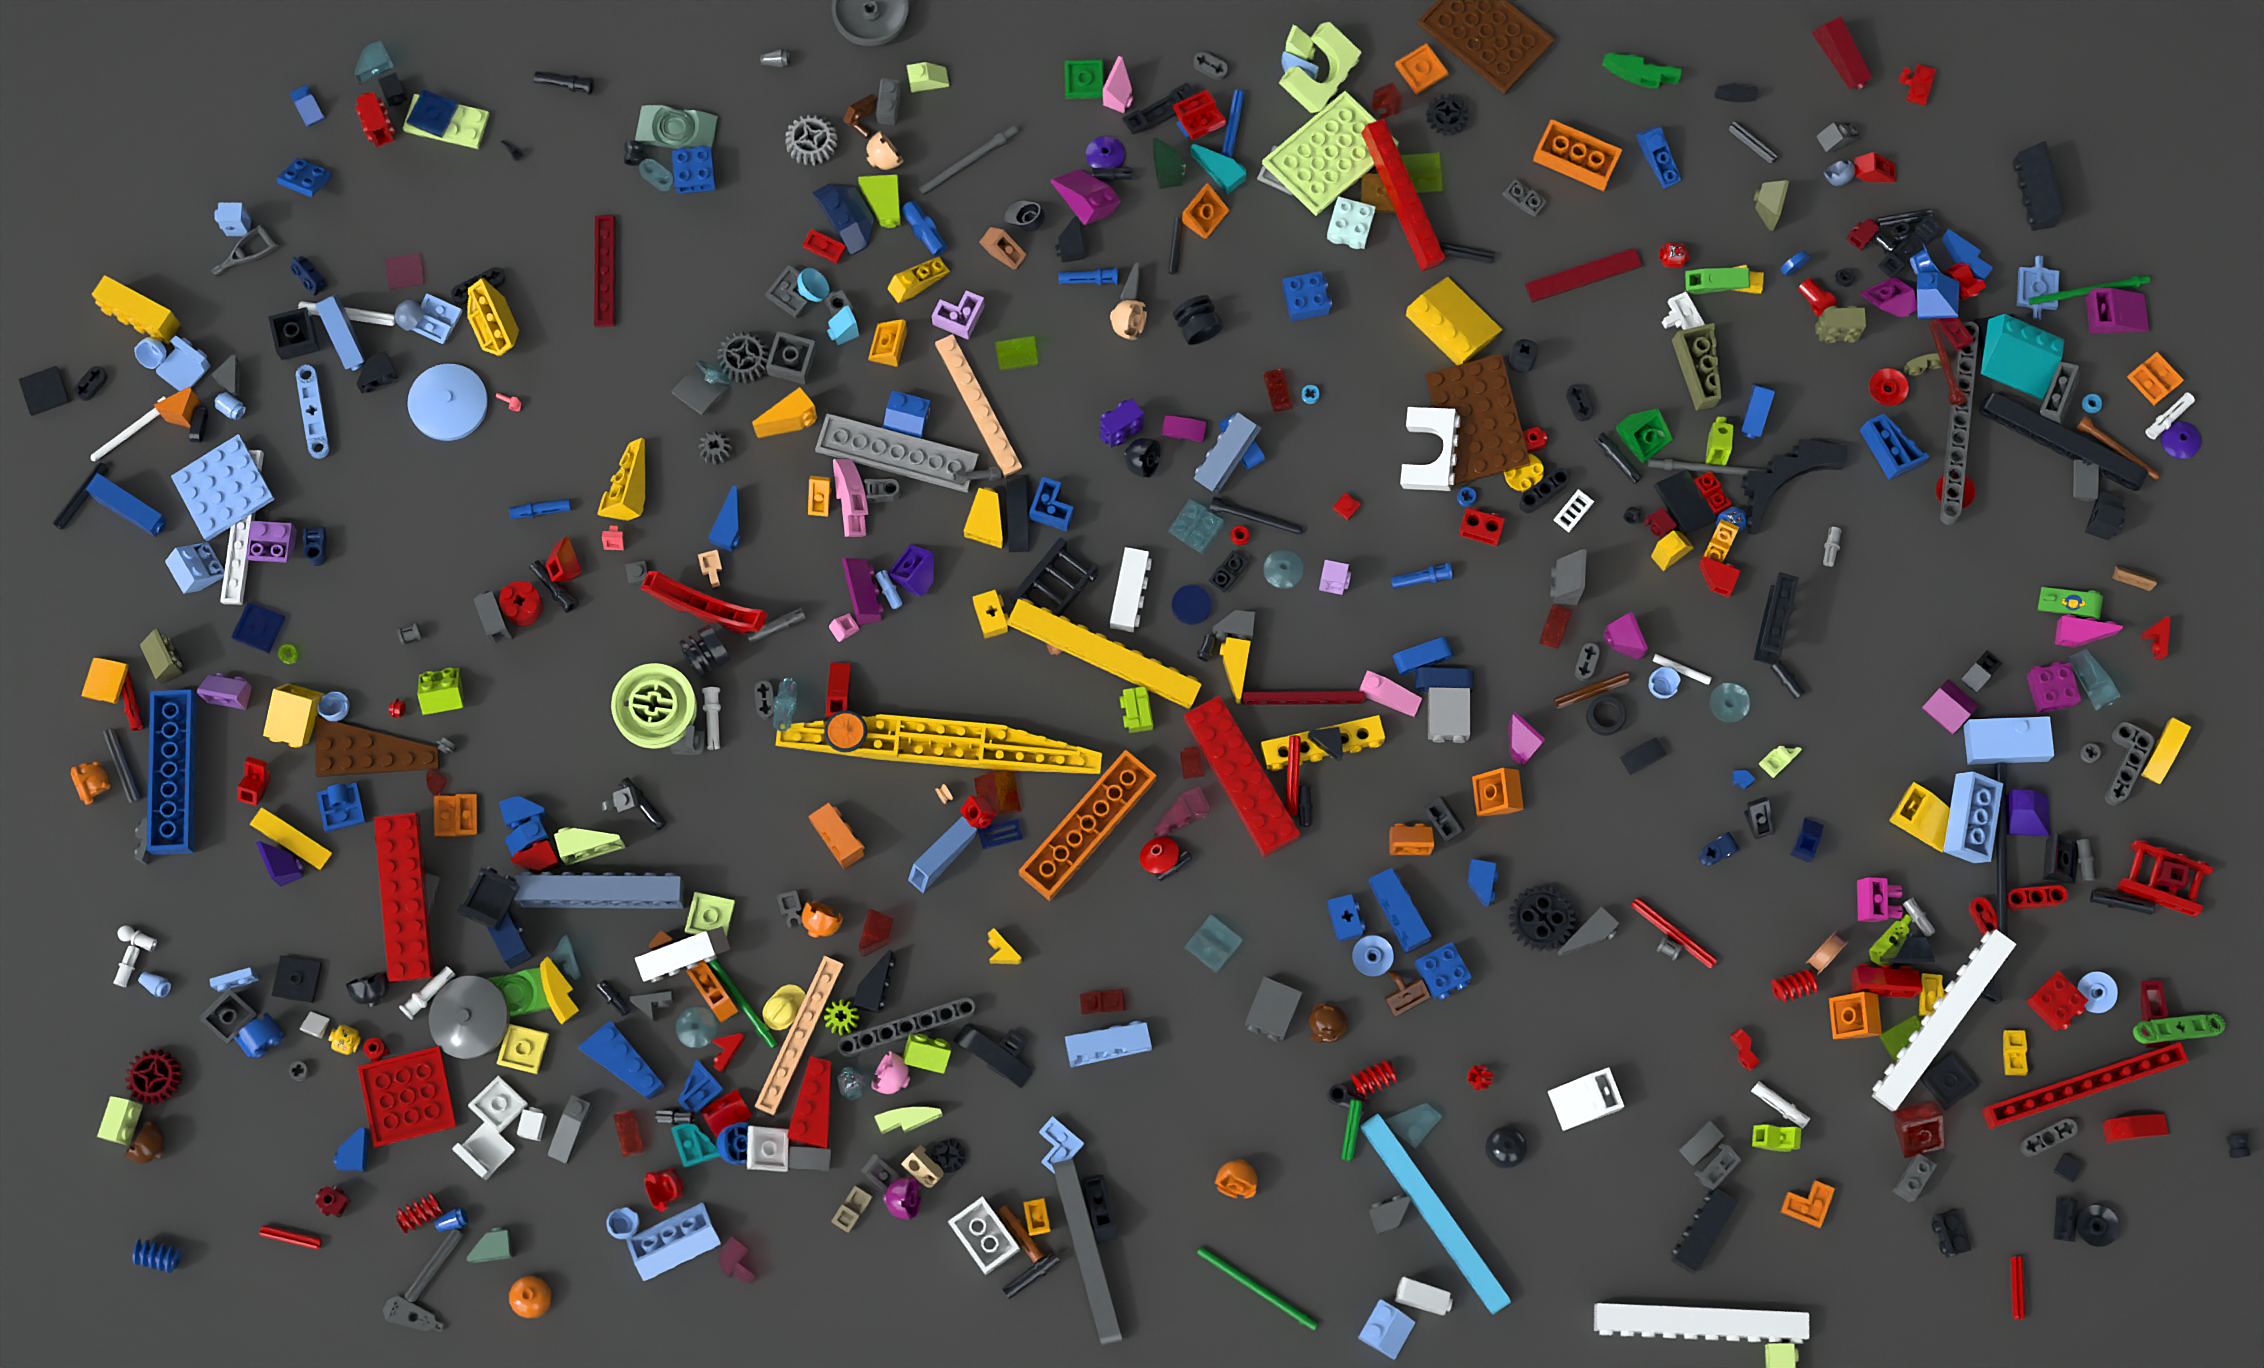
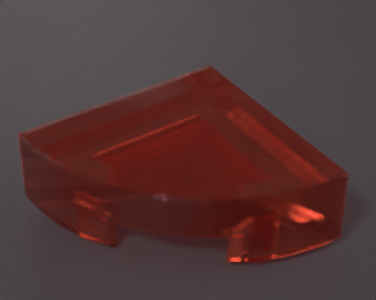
M428 770L426 782L429 791L434 796H439L447 779Z

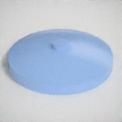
M441 364L426 370L415 380L408 396L409 414L417 428L425 435L443 441L457 440L472 433L482 423L488 408V395L481 379L470 369L457 364Z

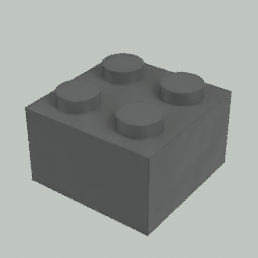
M777 331L766 365L768 375L806 385L817 351L815 341Z

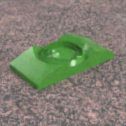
M540 968L487 979L496 984L506 996L510 1009V1018L551 1009L543 988Z

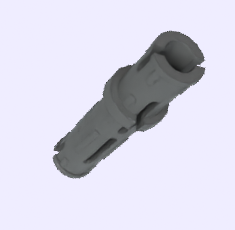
M800 607L788 614H781L779 618L766 623L760 629V632L748 631L746 635L752 644L779 630L789 629V626L806 618Z

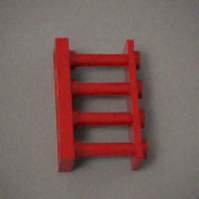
M2137 840L2131 843L2129 849L2136 851L2129 877L2123 878L2118 882L2116 890L2192 917L2201 914L2203 906L2197 904L2196 898L2203 875L2208 876L2213 872L2214 868L2208 866L2209 864L2204 861L2190 860L2184 854L2176 855L2170 853L2164 847L2156 848L2150 846L2144 840ZM2144 854L2156 858L2149 883L2146 885L2138 883L2137 880ZM2168 861L2188 866L2189 870L2195 872L2188 898L2177 897L2176 888L2169 887L2166 892L2158 890L2155 882L2159 864Z

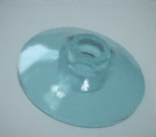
M703 361L697 362L700 370L706 375L704 379L713 385L715 382L722 384L732 383V380L728 379L727 375H723L714 366Z
M1278 550L1267 557L1264 563V575L1267 581L1274 587L1281 589L1291 588L1301 580L1303 564L1295 553L1288 550ZM1282 564H1285L1288 568L1286 570H1282L1280 566Z
M1721 684L1713 690L1710 696L1711 711L1718 719L1724 722H1737L1743 719L1749 711V695L1744 688L1737 684ZM1725 702H1731L1732 707H1727Z
M691 1007L679 1016L676 1023V1033L683 1044L692 1048L704 1047L716 1036L717 1021L708 1009ZM694 1023H699L698 1029L692 1028Z

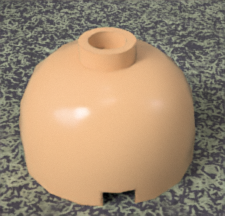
M881 131L869 140L867 144L869 157H867V160L873 167L877 165L882 170H892L903 162L902 157H898L895 154L897 151L895 146L885 134L882 135Z
M1136 300L1122 301L1112 310L1110 319L1113 329L1118 335L1126 339L1136 340L1138 338L1135 337L1137 333H1142L1147 316L1146 311H1143L1142 306L1145 307L1143 302Z

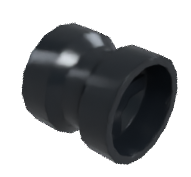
M639 141L625 142L624 150L626 154L624 155V163L629 166L642 165L643 156L641 154L644 151V144Z
M2247 1134L2226 1137L2227 1144L2230 1145V1158L2251 1156L2250 1149L2247 1147Z

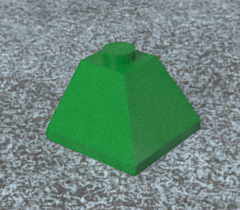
M1658 409L1629 415L1616 426L1622 441L1642 463L1673 440Z

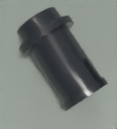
M1878 231L1871 239L1884 250L1885 254H1890L1897 248L1896 242L1891 241L1881 231Z
M1205 635L1201 649L1197 651V658L1201 661L1208 662L1209 659H1212L1211 653L1217 641L1214 636Z

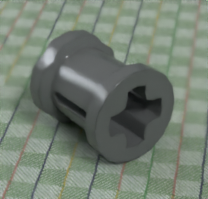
M417 622L403 629L397 628L402 645L414 639H422Z
M1664 935L1656 951L1665 953L1671 957V960L1675 961L1683 945L1672 942L1668 939V936Z

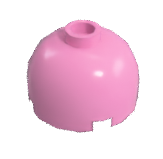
M889 1051V1055L886 1054L875 1072L878 1078L877 1081H872V1088L884 1094H893L898 1092L901 1087L905 1088L909 1083L910 1077L908 1076L909 1068L908 1065L904 1064V1059L898 1054Z

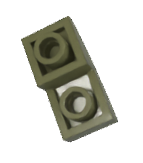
M1947 353L1927 354L1912 359L1905 365L1903 373L1916 376L1923 374L1927 366L1930 369L1943 367L1947 361Z

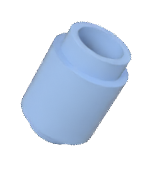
M228 392L220 393L215 399V408L230 419L238 420L245 412L246 408L243 406V403Z

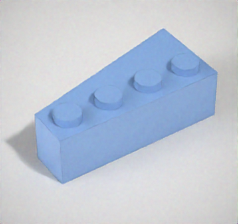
M1141 1021L1131 1022L1129 1026L1121 1027V1025H1116L1106 1030H1094L1089 1033L1065 1037L1070 1067L1152 1050L1147 1023H1142Z

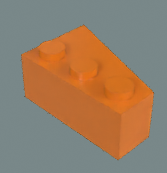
M827 803L808 817L843 869H846L864 856L863 849L865 847L858 838L855 839L852 835L853 830L847 822L843 823L840 819L842 815L836 806L832 807Z

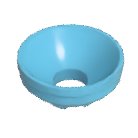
M806 268L799 274L798 290L801 296L814 302H820L827 298L830 293L829 284L819 271Z

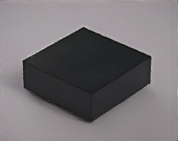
M2064 1153L2053 1172L2073 1183L2083 1164Z

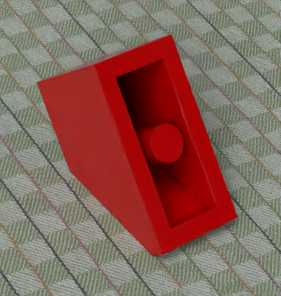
M1875 152L1854 158L1855 177L1865 182H1896L1895 163Z

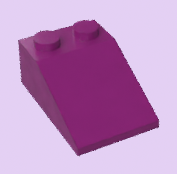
M1080 169L1050 181L1084 225L1112 215L1121 202V199L1109 185Z

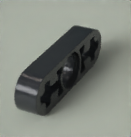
M493 267L455 286L451 291L454 302L459 305L468 303L467 287L470 288L481 278H487L490 285L495 289L502 286L506 279L503 271L498 267ZM497 274L499 280L493 279V275ZM461 291L462 293H464V297L460 298L458 296V292Z

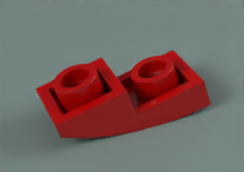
M1711 471L1694 479L1716 516L1732 507V503L1721 490V484Z

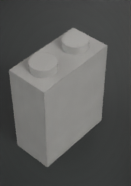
M1429 687L1428 739L1437 743L1445 742V740H1453L1454 743H1464L1470 737V688Z

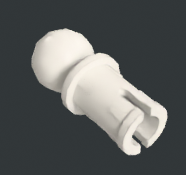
M127 925L119 928L118 937L122 941L131 940V945L143 947L150 952L154 950L157 944L156 939L142 934L140 930L134 933L133 928Z

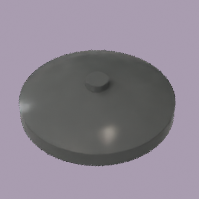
M833 0L832 15L835 26L846 39L859 45L876 46L894 39L903 30L909 16L908 0Z
M463 976L447 983L435 996L429 1012L430 1032L436 1044L447 1054L461 1059H476L492 1052L502 1042L510 1022L509 1004L502 990L493 982L478 976Z

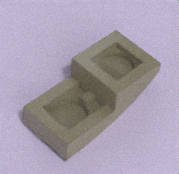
M855 1185L831 1222L847 1233H850L874 1196L858 1185Z

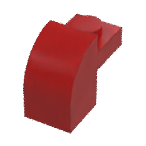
M1958 262L1943 271L1945 276L1959 282V299L1962 301L1978 295L1980 290L1986 287L1983 280L1973 277L1968 264Z
M250 756L246 758L245 776L237 786V801L253 806L259 804L265 794L271 771L267 770L266 761Z

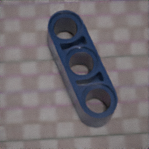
M1417 668L1415 671V689L1428 692L1429 687L1470 688V692H1473L1474 671L1459 668Z

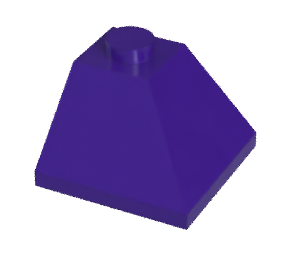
M910 544L887 574L890 579L908 592L922 597L933 583L934 554L931 551Z
M2012 790L2007 795L2008 835L2049 836L2048 796L2033 790Z
M262 841L256 842L271 879L280 887L304 877L301 870H304V867L299 858L296 859L291 854Z

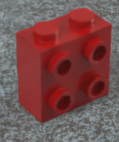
M372 92L364 93L356 98L358 106H355V109L361 119L363 130L369 142L373 141L376 148L393 142L392 134L395 131L381 97L377 98L375 93Z
M2057 971L2026 1003L2056 1032L2061 1028L2065 1030L2072 1023L2070 1019L2075 1014L2079 1016L2086 1010L2084 1005L2089 1000L2060 971Z

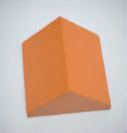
M1206 183L1183 211L1182 223L1204 239H1207L1230 210L1211 186Z
M189 386L154 404V406L166 422L190 428L194 409L196 406H201V401Z

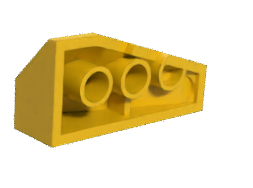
M643 438L628 444L619 462L621 468L611 479V482H613L609 492L605 491L602 497L598 515L626 521L641 516L645 502V440Z

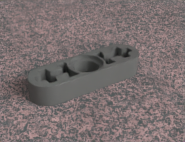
M2064 1119L2024 1139L2020 1144V1150L2025 1156H2035L2073 1137L2077 1133V1124L2072 1119ZM2064 1124L2071 1126L2069 1133L2058 1134L2057 1131L2064 1128ZM2045 1132L2053 1134V1143L2049 1144L2044 1141L2043 1135ZM2039 1141L2040 1145L2034 1147L2033 1151L2026 1149L2028 1142L2032 1144Z

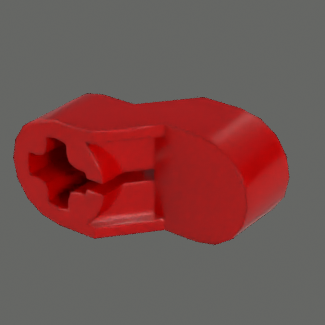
M1738 1028L1730 1035V1039L1739 1049L1738 1061L1747 1070L1752 1071L1760 1062L1750 1050L1751 1038L1742 1029Z

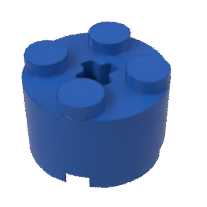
M269 1013L263 1014L264 1019L259 1020L256 1018L238 1032L241 1036H234L235 1041L248 1058L259 1059L267 1053V1047L272 1044L276 1046L284 1040L282 1036L283 1031Z

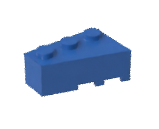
M1884 413L1868 420L1859 430L1888 480L1921 466L1930 457L1926 452L1922 453L1915 446L1916 443L1912 439H1907L1901 433L1902 430Z

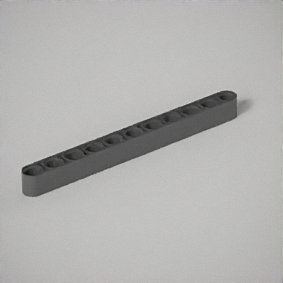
M1974 322L1963 324L1974 339L1972 344L1963 348L1970 353H1965L1961 349L1955 355L1940 507V520L1946 525L1955 524L1962 511L1979 327ZM1961 367L1967 368L1968 371L1962 370ZM1959 385H1964L1967 389H1963ZM1957 403H1963L1965 407H1961ZM1956 420L1961 421L1963 425L1956 423ZM1954 438L1960 439L1962 443L1956 442ZM1952 456L1958 457L1960 461L1954 460ZM1954 474L1958 479H1953L1950 475ZM1952 492L1957 497H1951L1948 493ZM1946 511H1952L1955 515L1951 516Z

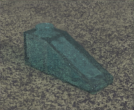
M2087 649L2068 657L2096 711L2114 703L2121 697L2112 679Z

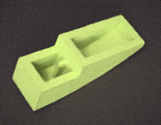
M908 1107L887 1111L874 1117L882 1134L900 1126H902L904 1133L943 1115L941 1110L936 1108Z

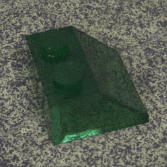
M1153 138V159L1159 189L1182 186V178H1185L1186 170L1185 160L1180 158V153L1160 139Z

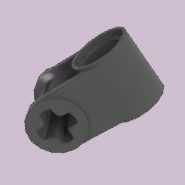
M894 479L863 480L867 503L894 502L901 497L899 483ZM889 488H896L894 493H887Z

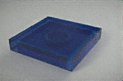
M423 89L406 123L409 126L443 138L459 105L457 102Z
M247 602L231 639L269 654L285 621V616Z

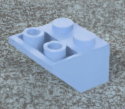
M208 542L177 547L165 561L183 594L201 591L224 577L225 570Z

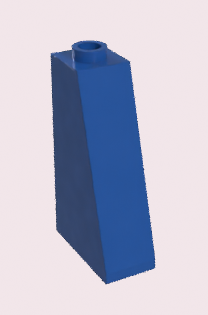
M97 473L86 488L98 503L154 537L164 530L167 520L160 513Z

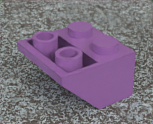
M252 521L246 559L287 563L295 549L297 530L292 523Z

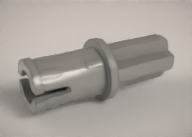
M1838 527L1829 528L1827 542L1824 544L1826 550L1823 564L1825 566H1834L1836 553L1840 549L1839 540L1842 530Z
M1914 898L1902 904L1913 919L1912 922H1916L1926 937L1931 936L1935 932V929L1925 916L1926 912L1920 909Z

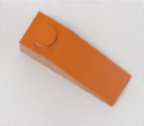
M701 960L698 962L699 966L687 969L686 972L722 1023L738 1012V1010L705 961Z

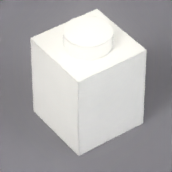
M530 1108L529 1111L523 1110L517 1135L541 1141L547 1118L542 1114V1110Z

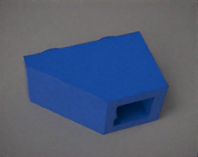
M520 796L499 802L504 822L508 829L512 828L515 830L532 819L539 817L542 821L543 817L548 816L543 807Z
M1472 859L1469 865L1467 884L1482 905L1488 907L1490 901H1494L1495 889H1492L1493 881L1497 882L1499 870L1495 869L1496 863Z

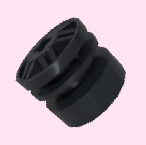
M1208 295L1189 299L1173 312L1177 325L1183 328L1182 334L1188 345L1201 344L1215 337L1224 328L1219 314L1214 313L1215 307Z
M709 624L697 631L700 638L699 641H696L690 635L688 639L692 645L688 646L684 639L679 642L686 661L701 678L705 676L702 666L705 665L707 670L712 672L710 665L712 660L719 667L730 661L728 653Z

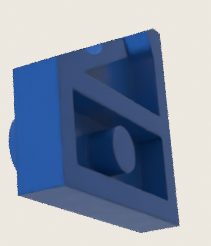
M698 1060L694 1062V1067L687 1078L685 1088L678 1099V1102L686 1111H694L696 1114L724 1090Z

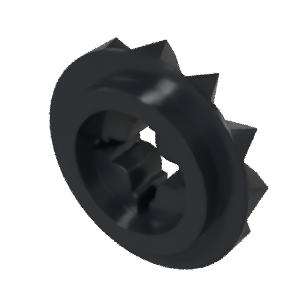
M951 1139L943 1140L934 1146L932 1161L938 1164L944 1173H953L962 1167L965 1161V1152L958 1142ZM948 1147H950L951 1154L957 1157L950 1158L947 1165L946 1158L939 1155L946 1154Z

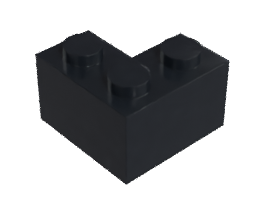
M2101 491L2098 499L2095 500L2085 533L2107 541L2112 535L2115 536L2118 529L2121 530L2125 522V518H2122L2125 511L2123 506L2125 499Z

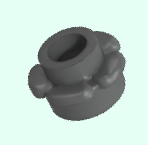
M444 737L437 741L440 744L438 749L447 755L449 752L454 753L455 744Z

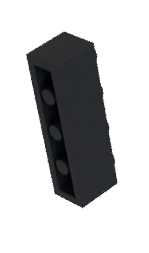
M1718 1188L1707 1192L1703 1199L1706 1202L1702 1209H1697L1692 1217L1695 1220L1691 1227L1687 1226L1682 1234L1684 1240L1681 1245L1677 1243L1671 1252L1673 1255L1671 1261L1692 1275L1698 1270L1738 1203L1736 1199Z

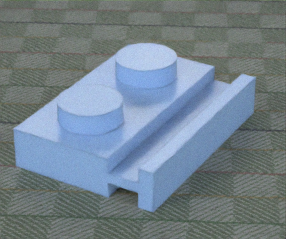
M250 967L209 979L211 987L218 990V992L259 981L257 972Z

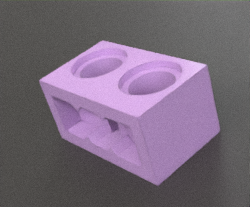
M1325 560L1319 590L1342 595L1343 590L1348 589L1351 572L1348 571L1349 564Z

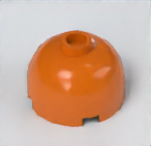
M807 901L802 913V923L809 930L808 934L815 938L820 936L827 937L837 932L844 917L840 913L838 916L834 915V909L815 901L810 904V901Z
M1242 1159L1225 1163L1219 1169L1215 1180V1185L1218 1184L1217 1189L1220 1192L1234 1198L1238 1197L1237 1194L1244 1195V1198L1253 1197L1258 1183L1256 1171Z
M525 1276L517 1280L511 1287L509 1303L513 1311L519 1316L538 1318L550 1308L552 1291L548 1283L542 1278Z

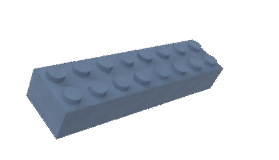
M522 872L521 875H515V883L520 888L514 901L520 908L684 909L685 884L676 873H666L665 876H657L655 873H645L644 876H636L635 873H624V876H616L615 873H603V876H595V873L587 872L583 873V876H574V873L564 872L561 876L554 875L551 872H543L541 875Z

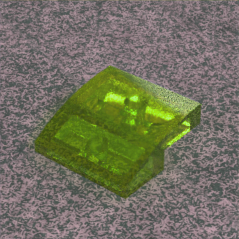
M1439 153L1400 155L1416 192L1442 191Z

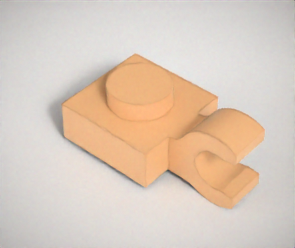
M714 550L698 554L702 574H709L713 588L719 587L720 582L717 572L722 571L718 551Z

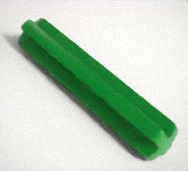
M1352 1099L1350 1102L1342 1151V1159L1346 1161L1353 1160L1362 1101Z

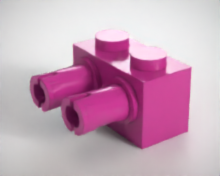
M1868 877L1857 880L1858 921L1879 922L1887 920L1888 917L1900 919L1902 912L1897 911H1901L1902 907L1900 905H1888V897L1900 898L1902 892L1896 891L1902 890L1901 886L1887 885V878Z

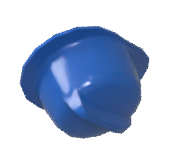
M1923 243L1924 249L1910 259L1917 276L1918 273H1941L1932 262Z

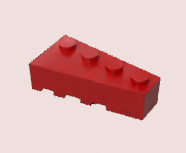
M810 1057L787 1134L789 1140L816 1148L829 1149L832 1064L830 1061Z

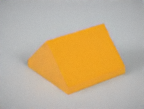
M905 320L877 324L868 360L898 367L907 334Z

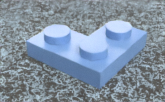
M1053 1116L1039 1131L1043 1137L1054 1145L1052 1150L1041 1161L1053 1173V1163L1073 1158L1084 1145L1080 1139Z

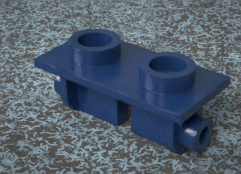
M294 256L292 257L291 272L302 281L305 289L315 296L317 288L323 289L326 286L325 279L318 271L310 273L314 270V266L306 257L299 256L297 259Z

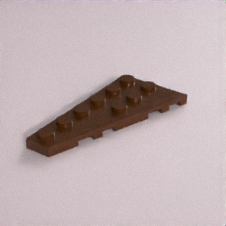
M316 717L317 777L440 770L439 749L436 747Z

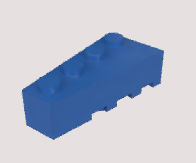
M1389 868L1371 877L1368 883L1404 952L1408 954L1428 944L1431 934L1422 921L1417 908L1411 902L1408 891L1404 890L1401 885L1402 880L1398 872H1394L1392 868Z

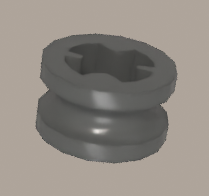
M2092 743L2085 745L2080 751V757L2086 763L2095 762L2101 754L2100 748ZM2091 749L2092 753L2095 754V756L2093 755L2091 758L2088 757L2089 754L2086 751Z
M296 1061L290 1065L288 1073L294 1080L303 1081L309 1075V1068L305 1063ZM299 1066H302L301 1069H303L304 1072L300 1073L299 1076H296L297 1074L294 1072V1070L298 1069Z

